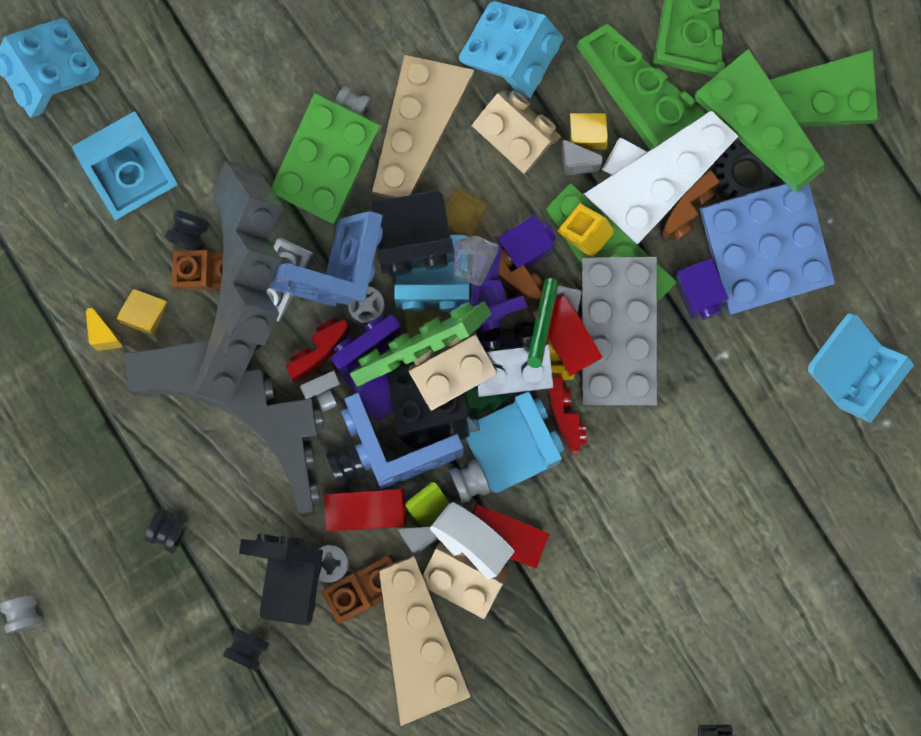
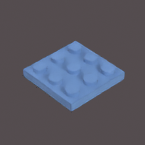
M786 183L699 208L713 262L729 298L725 304L728 314H735L835 284L809 183L798 193Z

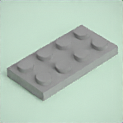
M657 257L582 258V323L603 357L583 369V406L657 405Z

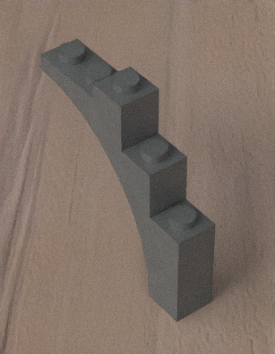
M225 160L212 190L218 205L223 232L224 252L221 290L212 335L193 388L197 395L231 402L257 344L265 346L279 316V312L268 296L267 290L281 262V258L268 239L283 206L257 169Z
M209 341L123 354L128 391L133 396L164 394L193 398L219 407L243 421L267 443L279 459L291 484L298 514L301 517L316 515L315 505H321L318 483H311L309 469L315 468V460L312 446L305 447V442L319 440L318 430L324 429V421L321 407L314 408L312 399L269 405V401L275 400L272 378L265 379L261 369L244 372L231 402L197 395L193 385L203 363Z

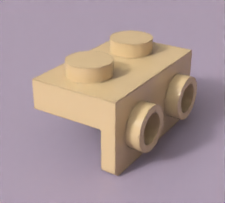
M508 89L497 93L471 126L525 174L531 170L550 145L557 143L561 136L555 131L556 126L550 119L541 114L537 115L529 107L530 103L525 96L518 91Z
M476 331L460 341L456 338L446 347L435 352L431 348L429 352L413 361L414 364L409 366V373L431 411L498 374Z
M440 541L422 577L428 590L485 619L510 572V568L504 565L496 577L487 580L463 552L454 556Z

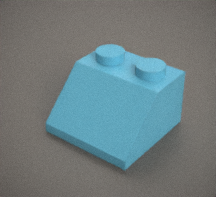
M136 111L72 146L82 168L114 220L119 219L178 185Z

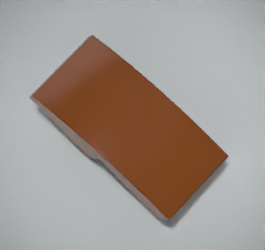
M712 171L700 178L685 193L674 208L661 236L665 243L673 237L679 241L695 229L693 223H695L698 217V212L693 206L696 205L699 209L716 197L714 191H716L720 181Z
M501 248L498 281H501L502 285L515 296H524L525 302L534 306L539 305L543 289V283L535 271L529 273L524 265L510 272L509 269L513 267V264L507 253Z
M208 250L173 252L172 288L205 291L221 290L223 253H211Z
M392 555L382 558L363 570L353 573L321 591L338 625L383 602L379 570L396 563Z

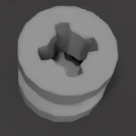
M344 86L337 95L335 102L366 117L372 99L366 95L359 97L353 93L351 88Z
M373 287L367 288L365 302L352 300V304H347L350 317L354 323L361 327H365L379 316L384 317L385 315L383 296Z
M477 459L469 461L468 466L459 469L455 467L449 470L462 504L470 502L472 496L477 494L484 496L490 493L489 486Z
M326 545L320 547L319 550H323L319 580L326 584H335L344 579L349 572L350 566L346 554L337 546Z
M36 595L23 596L0 603V611L5 614L7 620L4 626L6 634L22 632L43 625L42 617L37 614L35 608L38 603Z

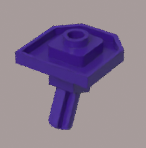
M481 243L479 245L476 278H472L469 302L472 307L485 301L492 313L479 326L481 332L502 326L501 319L507 317V313L527 307L524 296H513L506 299L502 283L498 281L501 246L494 243Z

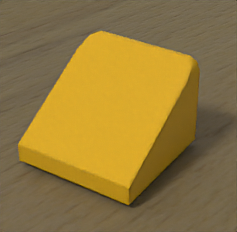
M570 113V142L587 150H606L608 145L606 113Z
M579 203L558 229V233L583 253L594 258L613 235L614 229L604 216Z
M133 289L121 308L117 320L121 324L154 336L168 302Z
M87 308L86 319L89 344L97 351L122 348V343L93 308Z

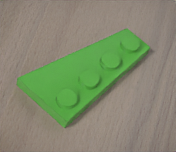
M663 0L653 63L714 77L725 69V62H722L721 51L723 38L722 30L719 28V0Z
M609 24L602 26L578 41L576 47L650 150L706 114L694 104L696 100L685 91L683 93L667 80L668 76L658 67L654 69L642 58V53Z
M749 49L695 93V100L708 112L713 111L738 135L737 139L796 193L824 171L823 160Z
M571 183L545 209V213L557 231L579 203L604 216L614 229V233L594 258L650 257ZM561 236L582 268V258L591 257ZM658 264L657 304L677 283Z
M485 301L473 307L470 302L464 303L450 312L452 318L442 323L439 318H435L418 328L420 334L412 338L409 337L408 333L403 334L388 343L390 349L379 353L376 348L358 358L360 365L350 375L356 386H360L391 372L400 365L399 361L401 360L405 364L411 363L429 352L431 348L435 352L446 347L456 338L460 341L470 336L492 313Z

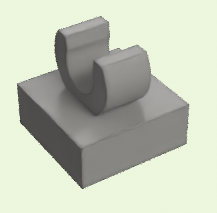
M334 371L300 385L305 399L317 396L323 412L337 406L330 391L331 388L340 385Z

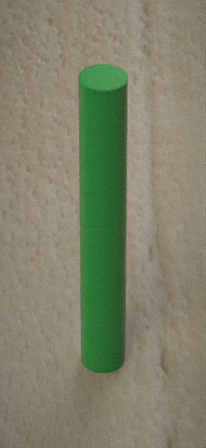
M554 278L545 279L527 358V364L532 368H539L544 357L559 285L558 281Z

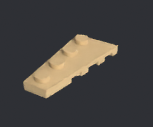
M404 55L373 185V195L390 199L413 194L434 149L444 134L447 124L460 104L467 86L474 77L475 70Z
M411 556L380 569L379 574L400 726L471 696L415 557Z

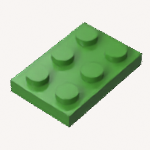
M314 93L271 190L276 196L332 224H336L382 125L319 93Z

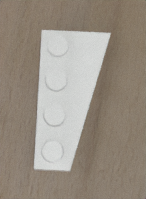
M710 111L583 195L631 240L638 244L735 141L738 135L713 111Z

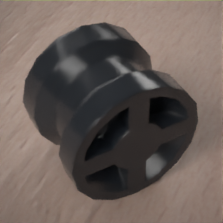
M176 210L173 216L175 223L172 229L167 230L164 236L165 239L190 251L199 250L201 246L199 239L202 233L207 232L210 226L209 223L190 213Z
M354 443L346 446L345 451L339 454L332 452L326 455L340 489L347 487L351 480L368 478Z
M160 507L147 529L145 541L151 544L158 542L164 546L166 551L174 553L182 541L189 520L183 517L174 518L170 516L168 510Z
M235 628L233 644L231 647L226 648L223 656L257 671L260 666L258 659L262 652L267 651L270 643Z

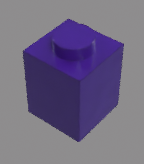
M536 215L498 237L497 244L504 249L513 264V267H511L513 271L522 265L529 269L553 254L555 247L553 241L556 240V236L546 221L540 223Z
M712 258L677 272L674 278L677 281L676 286L691 319L701 316L702 320H706L723 312L721 307L726 304L729 298Z

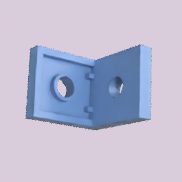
M368 211L338 219L326 274L284 263L278 266L269 288L331 307H336L337 303L344 305L352 304V300L365 302L368 283L372 280L375 273V263L373 262L375 250L383 235L381 227L383 215Z
M359 394L344 398L348 408L341 411L351 437L359 434L362 443L355 445L365 471L373 469L381 490L463 457V446L458 434L387 463Z

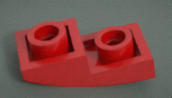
M565 295L556 299L547 340L570 377L603 357ZM536 310L535 312L532 313V315H533L535 321H536V317H537V312H538V310Z
M331 319L316 328L317 333L312 335L317 349L311 352L307 348L290 357L291 363L285 365L294 384L314 373L336 353L334 348L344 341L350 332L345 319L339 322L336 319Z
M552 377L553 388H547L552 419L570 455H578L580 446H584L587 443L586 423H579V414H564V409H570L571 407L570 387H563V377Z
M404 488L324 494L326 531L407 526Z
M474 505L472 514L486 523L513 548L515 552L510 559L536 569L550 534L490 509Z

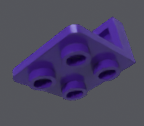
M392 314L386 319L383 316H379L372 320L364 328L366 333L356 340L349 337L334 348L336 354L331 357L334 366L354 394H359L363 406L376 421L382 420L393 412L387 373L360 386H356L350 373L360 365L358 358L376 348L379 353L390 349L388 343L403 335L400 324Z

